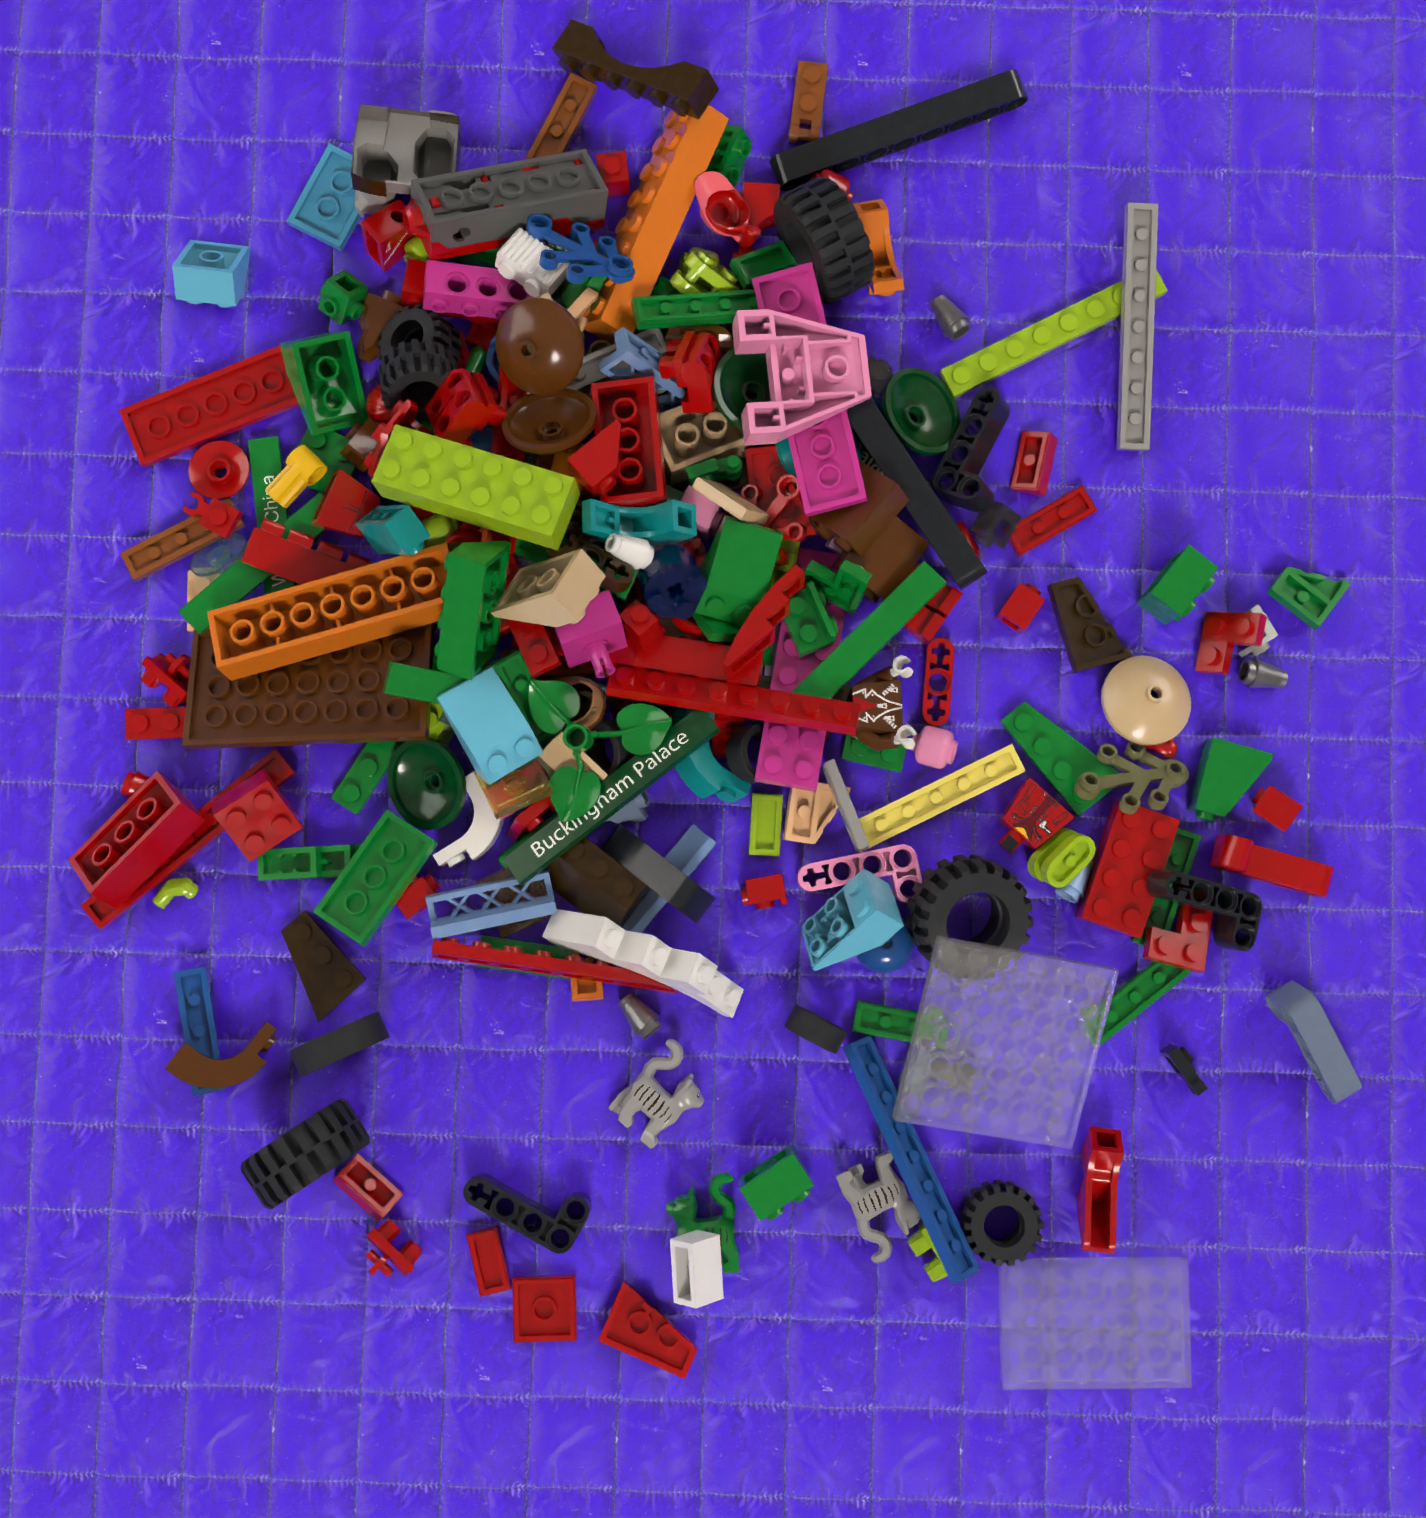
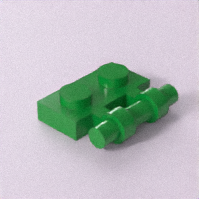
M731 455L719 460L712 458L685 467L687 486L692 487L697 477L718 483L723 480L736 483L742 475V461L739 457Z

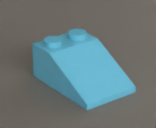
M492 666L480 671L472 680L466 679L436 697L478 777L489 785L544 753L530 725Z

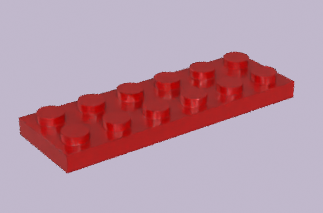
M279 345L127 406L119 411L141 466L146 468L299 406V403L288 378Z

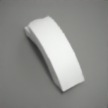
M476 771L465 777L466 791L474 806L473 822L469 830L461 838L433 855L439 866L448 864L449 868L459 864L466 859L463 855L468 852L472 860H477L495 843L501 832L504 819L500 820L485 793L500 785L499 780L489 785L478 777Z

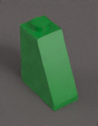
M1215 737L1205 740L1187 810L1195 812V818L1208 822H1214L1215 818L1226 817L1272 761L1273 754Z

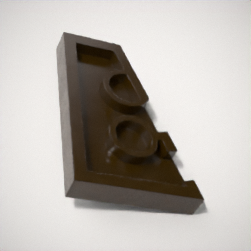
M1079 577L1052 583L1047 586L1073 674L1133 657L1128 648L1124 649L1116 637L1117 632L1111 624L1108 625L1099 612L1098 604Z
M303 911L281 931L318 1022L322 1021L368 980L308 911Z

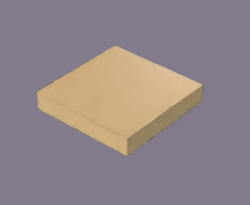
M697 477L692 486L694 490L740 520L765 525L770 516L721 483Z

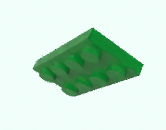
M386 809L313 912L365 947L438 843Z

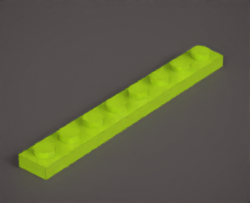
M1157 269L1155 300L1164 296L1168 291ZM1122 281L941 369L939 374L944 384L949 388L953 397L957 398L1121 317Z

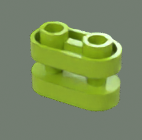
M692 250L685 259V263L690 267L689 271L685 274L677 270L669 280L682 294L735 291L739 289L736 283L738 279L735 274L726 267L720 270L714 265L715 260L703 250H700L699 253ZM699 277H702L713 286L710 291L696 282Z
M1061 828L1030 856L1028 871L1032 877L1057 888L1064 887L1093 859L1096 850L1095 843L1086 835L1068 828Z

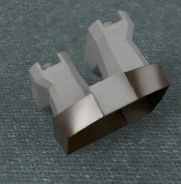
M360 104L354 134L351 166L352 185L355 190L354 205L358 214L362 218L365 217V214H375L395 202L396 193L411 195V180L458 172L462 136L460 117L456 116L455 113L429 110L428 112Z

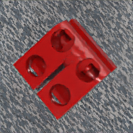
M686 331L682 340L668 341L666 345L667 356H661L659 360L661 378H676L678 387H687L681 401L683 413H713L716 403L713 396L712 383L715 367L722 358L718 339L710 333L703 332L695 335V331Z
M462 368L455 369L446 376L425 407L437 437L470 447L472 446V441L469 435L473 428L482 431L486 424L498 428L502 423V419L507 415L505 408L496 404L498 393L496 389L488 386L483 374L474 371L473 375H471L468 370Z
M917 563L915 564L911 572L908 574V576L919 566ZM945 585L903 629L927 646L964 593L954 587L951 588Z

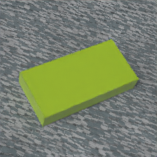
M752 793L749 855L780 856L783 795Z

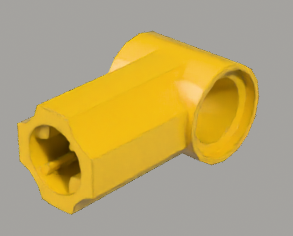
M306 445L298 446L289 454L286 459L287 466L265 489L268 492L267 494L284 508H288L307 486L317 483L327 471L328 467Z

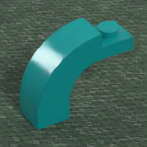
M588 499L582 501V533L598 536V541L606 543L608 536L612 533L646 539L650 545L679 542L697 536L696 505L672 499L647 507H623Z
M681 707L674 709L671 727L694 709ZM707 712V714L713 720L715 714L712 712ZM709 741L675 766L684 783L702 799L716 794L720 800L732 804L747 796L751 787L750 783L740 780L716 761L711 752Z

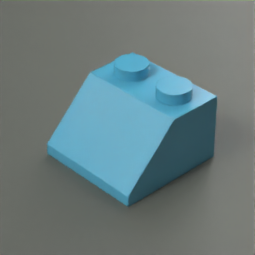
M190 240L172 265L176 300H184L190 304H217V306L223 308L236 306L245 292L250 246Z

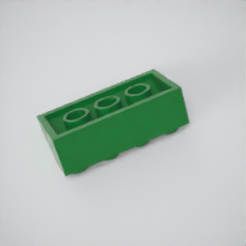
M465 542L447 554L444 562V569L447 571L446 582L441 590V599L444 600L443 611L438 619V628L441 629L440 639L435 647V656L438 657L436 670L472 680L497 656L502 618L494 617L491 612L505 592L511 542Z

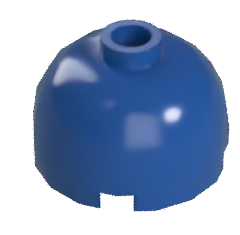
M903 919L904 926L882 946L856 955L857 960L864 967L877 973H891L902 968L907 963L913 952L914 943L909 935L911 929Z

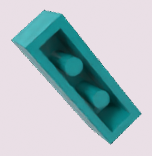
M409 505L378 506L355 524L377 554H409V556H412L425 547L423 542L431 536Z

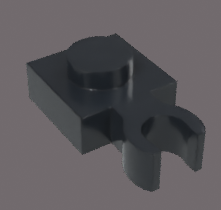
M1168 1044L1160 1050L1176 1074L1183 1079L1194 1095L1199 1096L1208 1089L1195 1073L1196 1070L1191 1065L1194 1060L1184 1047L1178 1048V1046Z

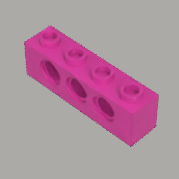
M433 260L426 261L423 290L424 310L501 320L504 313L515 303L524 299L535 298L530 296L524 287L514 279L504 278L498 269Z

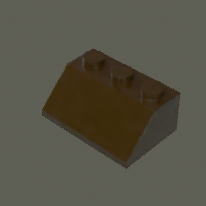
M586 837L553 861L547 868L550 874L552 889L582 913L607 917L621 928L651 890L648 885Z

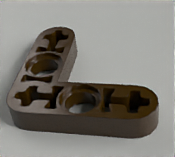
M587 490L580 491L581 494L570 521H576L582 525V501L588 499L600 501V494L593 497ZM568 525L564 537L568 539L567 545L563 548L559 547L558 551L546 547V551L551 558L582 548L588 556L593 557L598 562L597 566L601 571L603 566L607 567L605 572L602 571L605 574V578L600 585L611 591H626L634 577V570L631 565L585 540L588 534L582 533V529L576 530ZM616 574L621 575L620 579L615 577Z

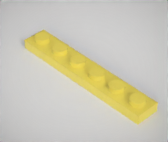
M1010 744L859 818L870 845L868 849L1025 772L1026 770L1013 745Z

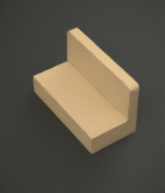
M559 732L543 749L544 753L538 757L554 772L563 766H572L578 770L573 750L564 744L563 732ZM581 752L584 771L594 772L598 775L600 781L604 780L608 776L607 773L588 755Z

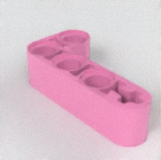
M906 844L810 863L802 866L796 875L799 887L805 891H818L842 886L855 877L864 868V860L868 856H872L879 862V869L874 875L879 878L890 877L893 894L899 901L908 903V898L904 897L900 891V886L905 880L912 881L914 885L916 882L920 884L923 882L916 852L911 846ZM898 850L905 851L909 856V862L905 867H899L894 862V854ZM842 862L849 868V875L845 880H839L833 874V868L837 863ZM822 865H827L826 875L830 884H825L826 878L815 880V886L813 887L810 886L809 882L803 881V876L807 875V869H811L812 873L816 874L824 872Z

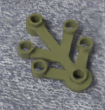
M1129 741L1124 750L1125 756L1133 761L1139 760L1153 768L1145 770L1117 755L1116 747L1105 743L1100 746L1096 757L1098 761L1111 765L1125 773L1098 776L1093 772L1083 773L1078 777L1074 785V791L1081 799L1093 800L1098 796L1101 789L1133 785L1129 793L1124 794L1119 802L1120 810L1125 814L1131 815L1136 813L1139 808L1140 798L1149 782L1160 781L1158 789H1154L1150 793L1147 803L1154 810H1162L1169 800L1168 794L1170 790L1185 784L1189 778V771L1182 762L1175 759L1163 761L1146 752L1145 745Z

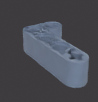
M1290 980L1265 996L1266 1003L1274 1015L1288 1025L1317 1083L1331 1103L1336 1105L1362 1088V1084L1322 1006L1309 990Z

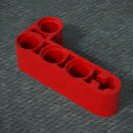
M1229 834L1217 835L1209 866L1304 894L1327 898L1334 871L1333 867L1253 844L1254 841Z

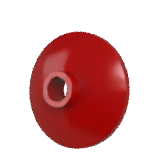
M222 440L212 441L200 447L192 456L188 469L189 479L196 491L209 499L214 497L218 500L227 499L236 495L245 486L250 473L249 461L243 450L234 443ZM221 470H227L225 476L218 478V473Z

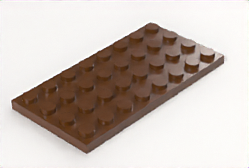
M435 622L233 681L229 680L216 667L210 629L206 630L201 636L193 630L182 746L188 750L429 740L431 702L385 694L383 689L390 661L433 669Z

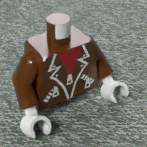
M904 655L894 659L893 667L883 668L857 682L856 685L851 687L848 696V702L861 704L855 736H849L858 739L859 742L874 751L898 748L900 744L906 749H912L915 746L913 739L907 737L916 735V731L910 725H903L901 680H897L898 675L903 678H909L913 674V669L910 667L901 670L904 664L911 661Z

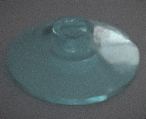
M232 533L229 540L222 538L198 550L190 563L192 572L200 577L224 573L243 555L247 547V541L241 534Z

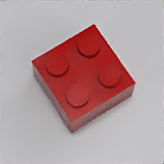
M264 768L211 802L213 816L249 862L255 860L303 828L298 813Z

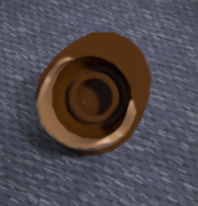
M567 675L558 679L557 681L566 682L573 686L580 696V711L576 717L570 719L573 724H580L589 729L595 727L603 719L607 707L605 693L601 687L581 676Z

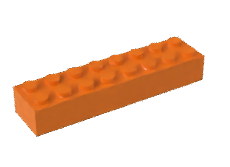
M708 105L699 120L688 115L682 117L673 110L667 114L663 124L666 127L663 134L654 142L651 150L654 154L650 162L644 166L640 173L639 179L641 182L638 189L628 199L627 206L629 209L626 216L618 222L615 229L617 234L615 238L617 242L616 249L619 255L627 256L632 260L635 269L634 278L629 282L618 284L612 282L607 277L598 292L596 302H593L583 315L588 319L584 329L601 340L615 341L614 333L622 327L632 333L636 328L631 306L632 298L650 296L696 194L694 188L695 180L700 174L706 172L729 118L712 106Z
M445 542L422 549L412 556H409V554L400 555L208 611L207 615L217 669L229 680L233 681L438 622L444 600L441 599V590L446 582L447 571L444 569V562L447 554L452 549Z

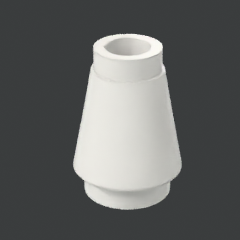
M612 533L608 536L605 543V550L627 562L635 570L640 568L646 569L654 557V547L646 539Z

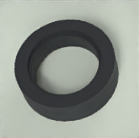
M378 1011L290 1050V1054L300 1077H303L390 1038Z

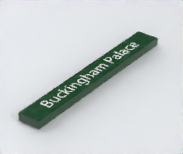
M693 710L668 730L657 750L648 755H635L601 782L600 797L589 812L569 822H562L559 816H557L502 860L518 883L523 886L721 730L706 711Z

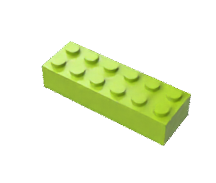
M397 424L393 428L371 480L381 497L557 551L581 494L574 477Z

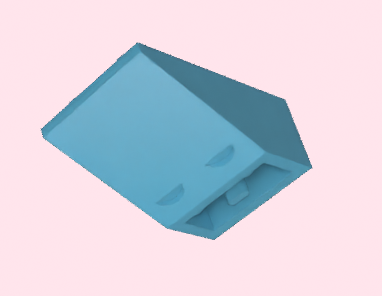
M863 868L840 891L829 898L825 905L812 917H809L801 926L812 969L817 971L882 946L904 924L890 884Z

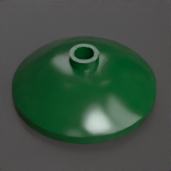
M732 348L719 360L715 367L712 391L715 403L728 422L742 431L741 414L746 403L771 401L766 353L735 355L734 348ZM746 392L752 395L753 400L747 398Z
M920 368L902 369L887 381L882 396L883 412L887 423L900 442L912 451L923 455H937L946 451L961 420L957 402L944 382L931 372Z
M432 738L421 741H406L394 752L388 766L387 783L392 802L400 815L410 824L426 830L439 829L452 823L460 814L466 798L465 775L455 754L445 744Z

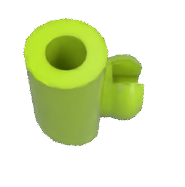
M188 877L172 878L152 898V902L161 909H165L175 896L184 895L187 899L195 897L199 887Z

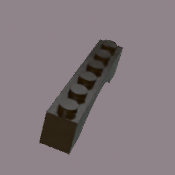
M572 19L552 47V50L559 59V65L565 71L582 74L592 82H595V80L603 82L612 90L621 89L636 99L642 97L659 108L665 106L682 117L688 115L699 120L719 90L708 69L686 61L656 68L624 64L607 53L605 45L593 27Z

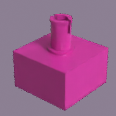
M609 589L598 593L589 602L585 609L586 614L579 622L554 627L568 667L571 668L591 660L597 678H605L602 665L605 666L608 676L612 675L616 670L609 653L628 647L623 624Z

